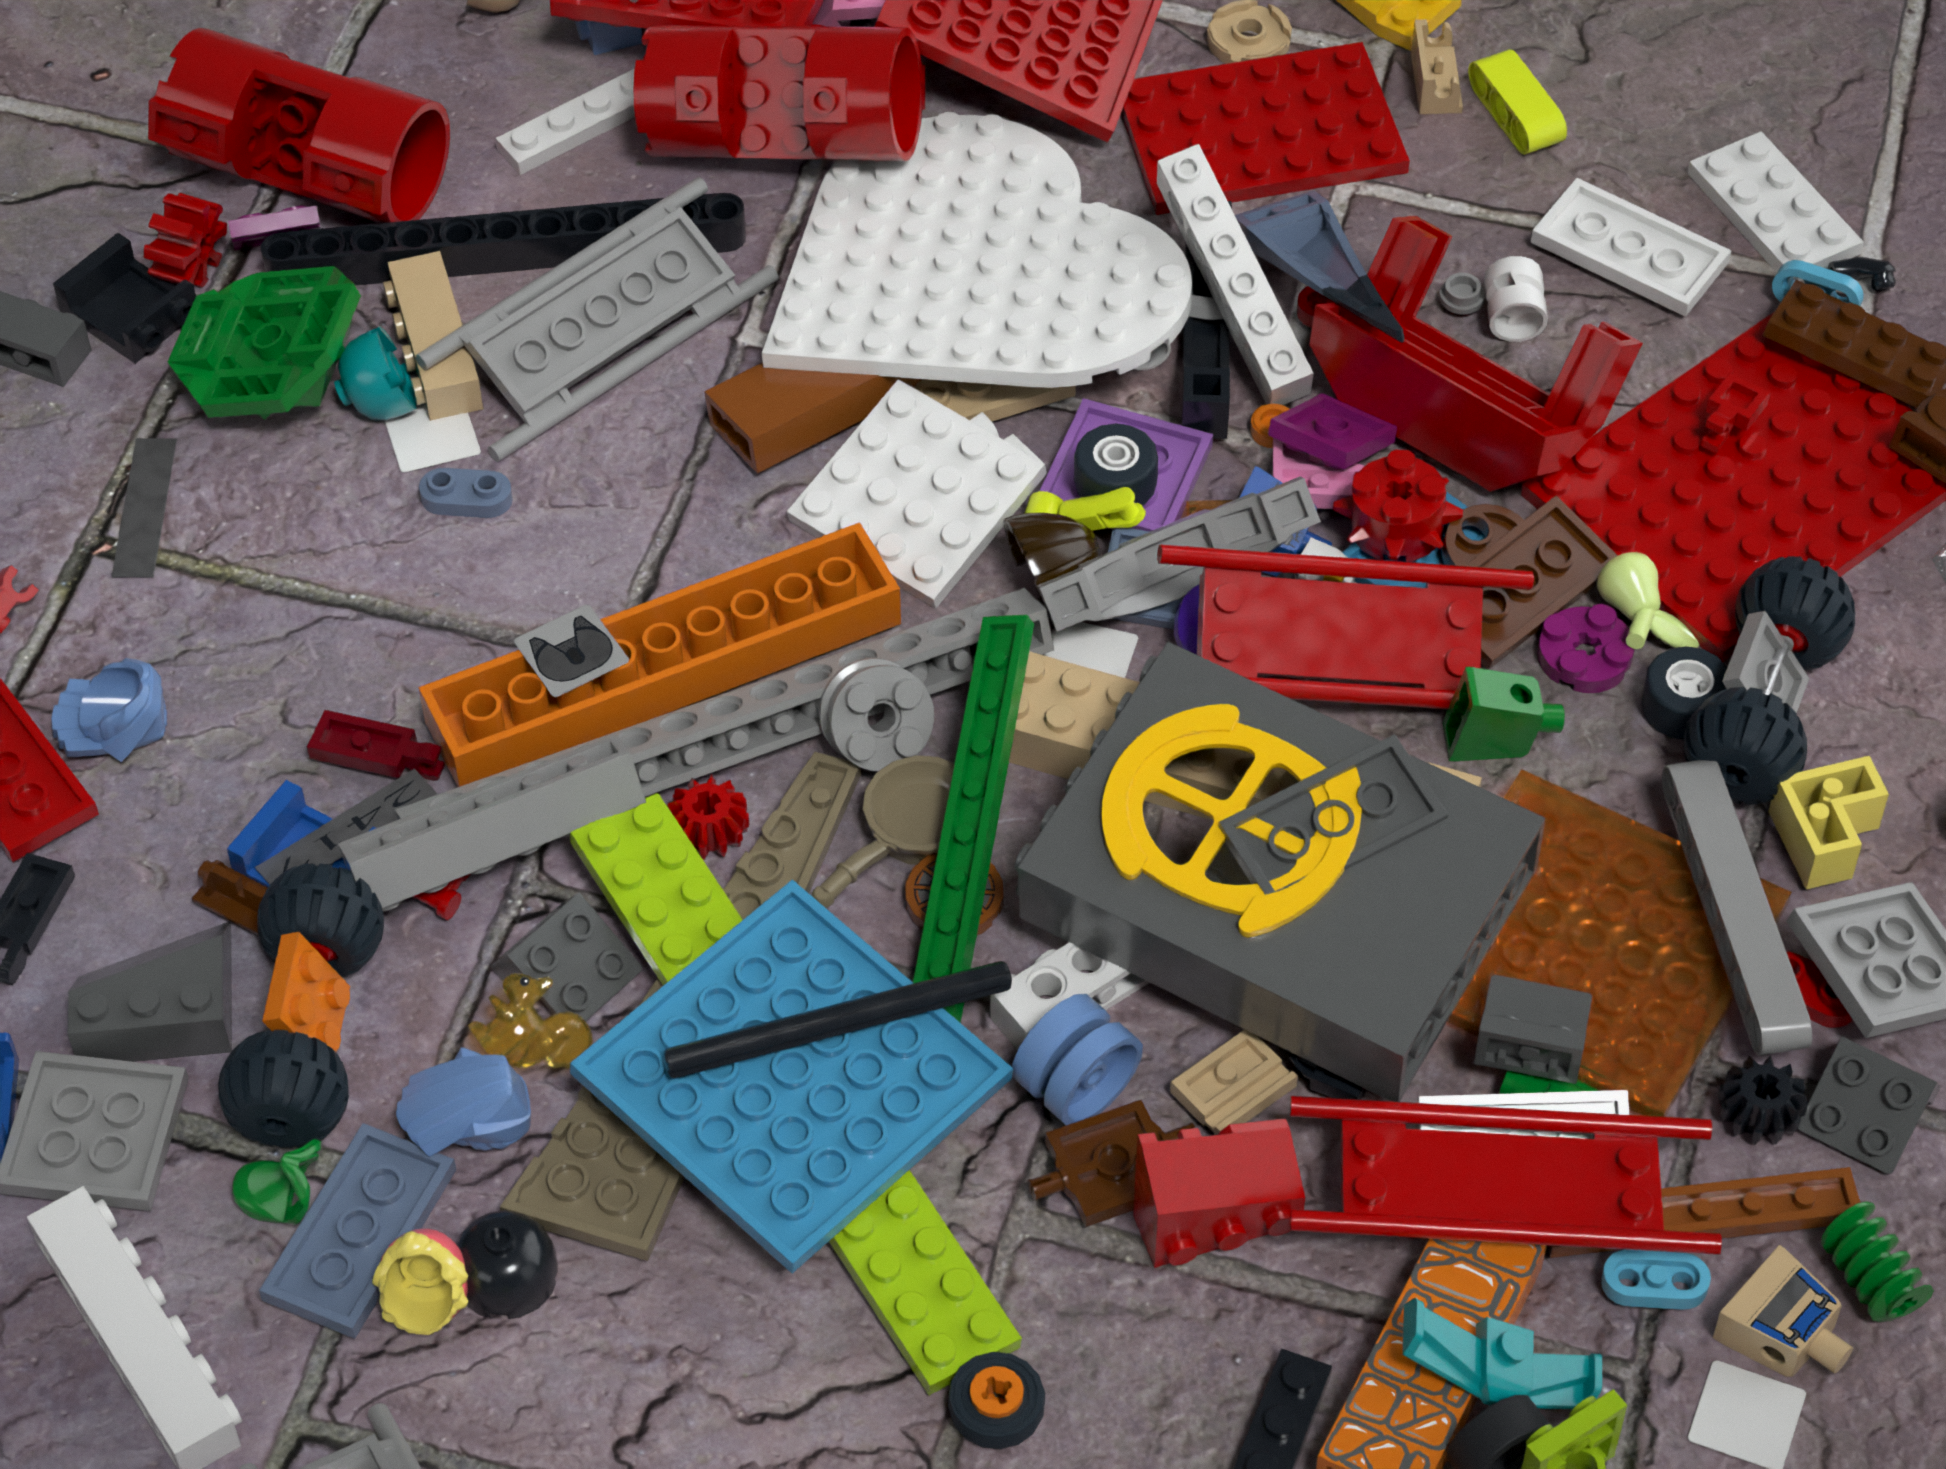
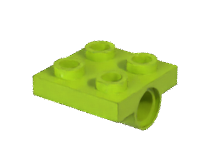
M1614 1389L1598 1399L1590 1396L1582 1400L1570 1412L1568 1419L1554 1428L1551 1424L1545 1425L1530 1436L1526 1442V1451L1520 1469H1606L1605 1462L1615 1456L1628 1405Z

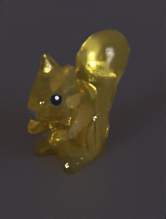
M511 973L503 979L502 987L508 998L507 1002L493 994L489 996V1000L496 1011V1016L489 1023L484 1025L474 1021L468 1025L470 1031L488 1055L505 1056L512 1068L531 1067L546 1059L549 1066L553 1069L559 1067L570 1069V1063L593 1044V1035L583 1017L571 1011L558 1012L543 1020L533 1005L549 990L553 980L548 976L537 979L521 973Z

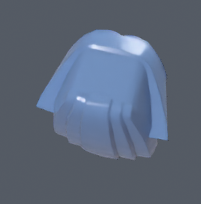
M125 658L120 662H113L104 666L101 673L94 676L91 680L69 678L66 690L60 693L58 704L53 707L51 718L53 738H57L59 749H64L66 757L110 754L122 762L133 749L161 739L167 726V710L161 685V676L149 663Z
M461 1047L454 1060L433 1066L410 1076L408 1086L402 1088V1100L397 1102L396 1117L400 1127L408 1133L409 1138L430 1157L453 1143L460 1146H471L475 1150L507 1148L528 1132L531 1125V1107L525 1081L511 1067L505 1056L481 1055Z

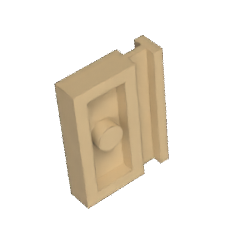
M1244 1029L1172 1080L1170 1093L1203 1126L1207 1125L1214 1132V1135H1218L1229 1124L1248 1122L1297 1087L1298 1075L1294 1071L1289 1072L1282 1065V1059L1259 1036Z

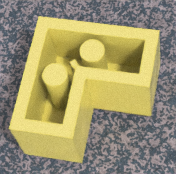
M1870 756L1798 772L1788 780L1778 784L1779 789L1777 795H1773L1774 799L1771 800L1769 814L1806 890L1852 879L1862 847L1857 834L1879 829L1889 793Z

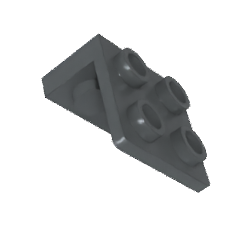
M579 892L557 906L490 965L502 981L516 973L520 976H527L530 981L528 984L568 1032L577 1030L642 971L641 964Z
M1500 975L1491 976L1479 1030L1474 1064L1576 1084L1585 1044L1592 995L1587 992Z
M1842 1036L1808 1103L1805 1116L1801 1117L1798 1129L1886 1174H1892L1927 1104H1933L1941 1086L1936 1081Z

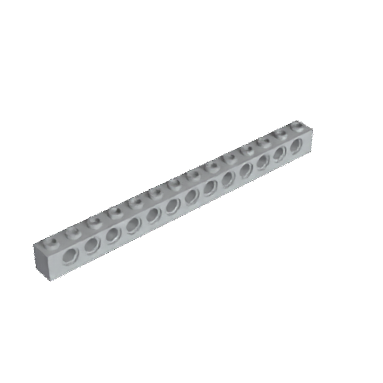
M1022 588L395 809L396 815L399 820L614 734L619 736L631 752L644 796H648L690 781L691 777L696 779L822 734L819 721V706L824 689L840 669L854 661L865 658H881L894 662L918 677L931 695L971 680L983 617L1026 614L1034 623L1030 652L1040 655L1054 651L1047 611L1030 592ZM880 703L873 706L868 713V717L885 711L884 704Z

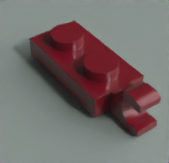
M324 710L307 745L310 759L400 778L405 767L411 770L415 769L424 779L437 781L445 767V762L438 760L442 751L441 747L433 743L417 742L415 729Z

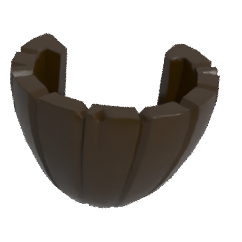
M1024 513L1003 519V527L1016 567L1027 563L1031 575L1036 576L1034 584L1040 596L1037 600L1044 607L1045 605L1037 585L1078 569L1079 564L1101 556L1100 547L1093 531L1082 522L1071 517L1051 513Z

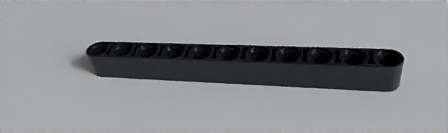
M732 193L703 194L682 208L717 253L737 250L746 242L745 208L742 199ZM664 198L279 232L266 237L260 249L265 272L335 266L355 286L390 281L388 262L437 251L441 252L448 277L554 268Z

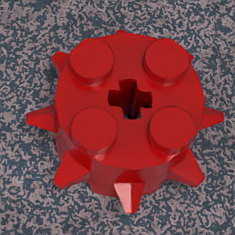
M1393 450L1387 457H1382L1365 465L1359 472H1355L1353 475L1351 496L1334 501L1333 503L1334 511L1351 519L1352 532L1347 538L1348 542H1356L1362 551L1379 560H1383V554L1388 555L1392 560H1397L1400 556H1406V562L1429 555L1435 548L1443 547L1444 544L1441 539L1444 525L1463 518V509L1446 501L1448 478L1442 477L1435 467L1421 459L1415 458V455L1409 450Z

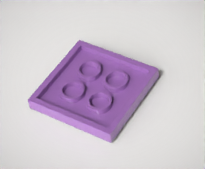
M1083 398L1040 491L1055 494L1063 501L1081 498L1077 494L1074 483V454L1078 442L1087 432L1101 425L1115 423L1130 425L1145 432L1155 443L1158 453V479L1154 495L1143 505L1146 511L1144 519L1138 525L1131 528L1153 531L1179 520L1213 446V434Z

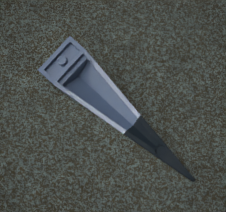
M1312 190L1235 215L1247 241L1250 243L1253 253L1395 340L1404 342L1403 328L1386 306L1366 274L1327 199Z

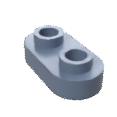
M437 468L426 473L419 483L423 507L437 515L493 518L504 514L511 507L513 501L509 479L496 471Z

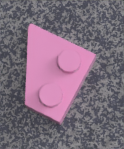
M1273 438V477L1282 483L1299 476L1303 477L1316 508L1333 509L1334 501L1351 496L1353 475L1355 472H1359L1364 465L1355 463L1344 470L1326 466L1321 459L1310 454L1307 455L1291 450L1285 446L1284 442Z

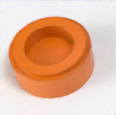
M1275 403L1265 404L1257 408L1251 417L1250 432L1254 441L1263 447L1273 448V437L1268 435L1270 421L1272 418L1289 410V408Z

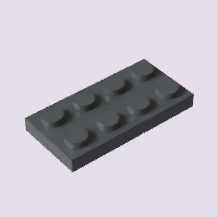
M1394 734L1220 821L1218 826L1226 837V845L1251 884H1258L1266 895L1285 889L1304 878L1302 877L1277 891L1273 889L1269 882L1288 873L1296 865L1297 859L1307 853L1310 846V838L1314 836L1316 830L1321 835L1332 838L1343 836L1352 829L1354 814L1346 803L1339 800H1327L1315 808L1309 791L1357 767L1361 781L1357 792V801L1362 808L1360 831L1356 844L1429 811L1431 813L1352 852L1344 870L1447 819L1448 813ZM1332 806L1344 809L1349 816L1347 827L1339 832L1325 830L1318 820L1319 814L1324 809ZM1254 818L1275 826L1269 835L1268 843L1236 827ZM1283 830L1300 839H1304L1305 845L1298 853L1288 854L1275 846L1274 838Z

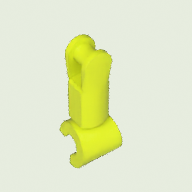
M1122 487L1104 494L1065 501L1050 492L1038 491L1029 497L1025 513L1060 514L1082 522L1094 531L1105 528L1134 527L1144 519L1146 511L1141 504L1134 502L1135 494L1128 487Z

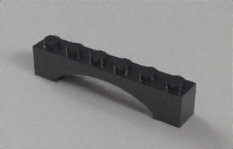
M1228 201L1232 209V201ZM1185 242V257L1191 271L1192 295L1213 298ZM1188 317L1183 332L1182 426L1211 433L1214 439H1227L1230 405L1229 328L1224 319L1205 320Z

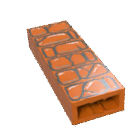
M1429 1239L1318 1454L1316 1469H1443L1448 1460L1446 1458L1448 1446L1456 1434L1464 1427L1478 1397L1402 1355L1404 1304L1416 1298L1422 1301L1427 1309L1475 1336L1476 1324L1486 1317L1514 1325L1542 1269L1547 1245Z

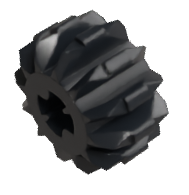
M1770 1055L1763 1065H1759L1750 1056L1743 1062L1742 1068L1732 1065L1726 1074L1724 1083L1720 1085L1717 1098L1719 1099V1104L1722 1105L1720 1110L1721 1121L1734 1123L1732 1128L1734 1137L1747 1132L1752 1134L1751 1138L1754 1146L1761 1140L1762 1136H1767L1776 1145L1779 1140H1782L1783 1133L1793 1135L1798 1130L1801 1117L1806 1114L1808 1102L1807 1097L1804 1096V1079L1791 1078L1793 1074L1791 1064L1780 1069L1774 1067V1062Z

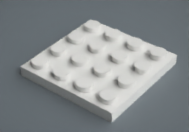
M898 379L787 510V515L790 522L817 538L860 522L898 586L936 609L1003 528V519L1013 516L1045 477L1047 471L1043 462Z

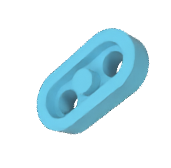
M1791 260L1784 263L1779 268L1772 282L1773 293L1780 302L1795 282L1793 277L1803 279L1805 284L1816 285L1826 294L1846 303L1861 306L1864 298L1862 287L1852 277L1801 260ZM1836 290H1837V291H1840V292H1843V293L1846 294L1848 297H1841V296H1839V295L1836 293Z
M1619 1250L1606 1260L1601 1285L1607 1297L1619 1305L1686 1310L1697 1307L1705 1300L1710 1286L1711 1275L1707 1265L1699 1257L1690 1253ZM1620 1280H1632L1636 1286H1625L1620 1283ZM1673 1283H1685L1690 1289H1677Z

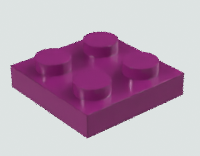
M1321 393L1272 418L1268 435L1284 442L1285 446L1291 450L1306 452L1321 459L1328 467L1344 470L1393 444L1397 426Z

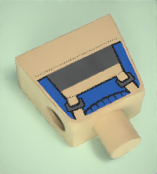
M1778 1245L1720 1311L1713 1338L1719 1343L1785 1377H1793L1810 1357L1835 1374L1842 1368L1853 1351L1851 1345L1832 1333L1842 1307L1839 1299L1781 1245Z

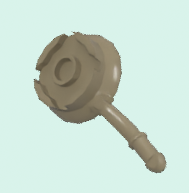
M915 755L893 761L878 771L865 789L863 802L864 815L873 833V837L877 841L861 848L844 863L837 864L836 870L820 886L813 890L811 896L825 908H828L850 883L857 881L858 875L873 864L884 859L887 854L904 863L917 865L926 856L938 853L955 764L940 757Z

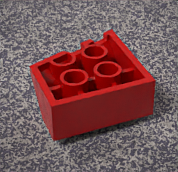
M1286 1118L1229 1124L1218 1135L1201 1136L1198 1128L1182 1129L1177 1135L1178 1139L1158 1141L1155 1133L1137 1134L1133 1216L1154 1268L1167 1264L1183 1265L1192 1261L1197 1255L1217 1249L1223 1251L1233 1250L1242 1246L1248 1240L1268 1234L1271 1236L1284 1235L1290 1232L1291 1209L1304 1210L1305 1193L1290 1127Z

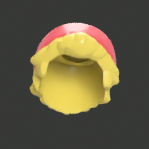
M415 1229L396 1238L386 1249L373 1275L372 1283L379 1288L380 1292L379 1302L383 1309L382 1318L387 1322L394 1323L397 1328L405 1330L407 1333L431 1335L441 1330L444 1325L449 1323L468 1304V1274L465 1269L462 1252L451 1238L437 1230Z

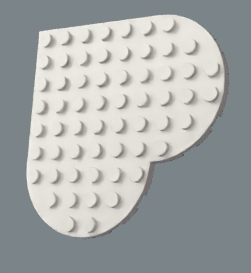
M944 112L935 117L922 118L916 149L908 161L837 160L831 166L819 188L762 351L763 367L1024 387L1054 388L1092 383L1093 375L1115 370L1121 375L1151 360L1150 352L1161 344L1166 343L1169 345L1173 342L1185 325L1191 310V271L1188 261L1177 243L1156 225L1139 216L1109 207L1101 202L1082 203L1081 181L1074 162L1065 150L1046 135L1025 125L1002 119L998 115H958L954 112Z

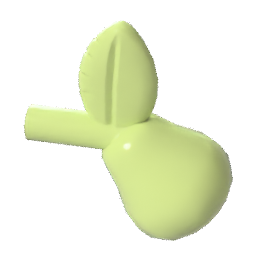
M1638 552L1623 553L1609 560L1598 574L1597 589L1608 604L1621 611L1632 621L1626 637V643L1629 647L1633 649L1642 648L1649 631H1651L1658 639H1661L1662 642L1671 647L1688 646L1698 648V640L1679 619L1659 610L1658 571L1648 556Z

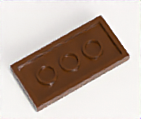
M1795 280L1768 321L1762 335L1916 408L1926 398L1944 389L1946 385V346L1914 335L1900 324L1887 322L1871 315L1859 305L1846 303L1828 295L1820 287L1813 284H1805Z

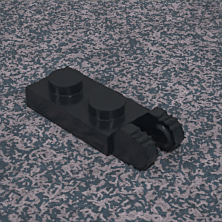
M26 853L0 898V946L9 948L0 964V981L13 985V983H16L19 975L22 974L26 965L27 955H31L75 878L72 865L31 853Z

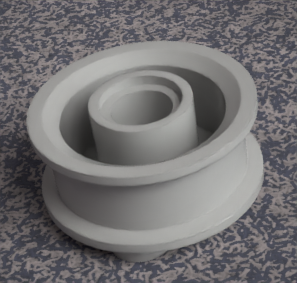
M865 658L844 666L828 682L820 700L819 721L823 735L836 752L863 769L880 771L893 761L918 755L923 750L933 729L934 706L926 686L914 674L889 660ZM883 703L885 707L883 718L878 723L869 725V711L873 706Z

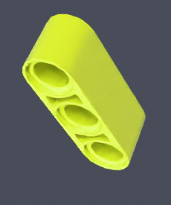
M1508 49L1469 64L1468 76L1473 91L1521 154L1526 155L1566 140L1567 127L1563 114L1514 50Z

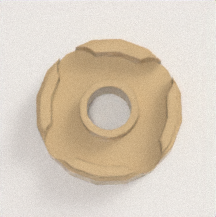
M1255 0L1234 1L1218 8L1212 15V21L1208 24L1207 43L1211 53L1225 64L1283 55L1290 48L1292 27L1288 17L1273 5L1268 4V8L1258 6V1ZM1245 31H1253L1258 35L1245 36L1241 33Z

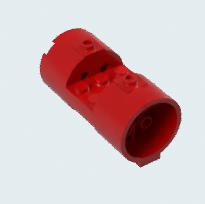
M652 25L647 28L642 36L643 45L648 46L643 60H636L634 111L638 133H647L649 143H646L645 151L652 157L908 161L916 149L921 127L922 110L925 109V65L921 64L916 37L908 27Z
M207 28L194 29L178 42L170 54V57L176 61L168 81L159 80L155 96L148 100V140L165 146L169 151L168 154L244 179H253L314 199L321 204L379 223L420 220L437 193L448 159L450 123L447 111L441 103L361 77L348 78L290 59L285 53Z

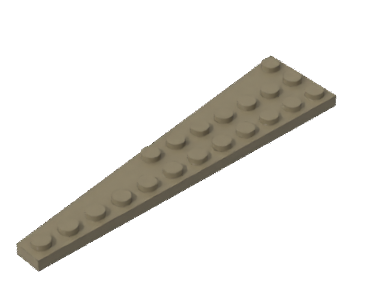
M818 752L813 753L781 799L778 809L772 812L761 828L762 835L749 853L745 851L736 864L735 874L723 889L743 920L791 880H794L806 892L810 893L861 777V767L848 760ZM658 978L639 1006L663 987ZM583 1086L578 1093V1101L565 1119L561 1117L551 1132V1140L538 1158L534 1156L500 1205V1211L509 1210L528 1215L540 1223L546 1231L649 1261L685 1177Z

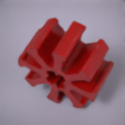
M168 193L162 201L164 203V216L153 213L148 224L149 228L155 229L158 232L157 238L149 245H144V258L153 261L152 266L148 269V274L151 277L174 284H179L186 279L195 286L203 287L209 280L207 277V265L218 267L222 258V253L216 252L213 247L218 239L227 235V223L218 220L223 212V207L220 204L179 193L178 196Z

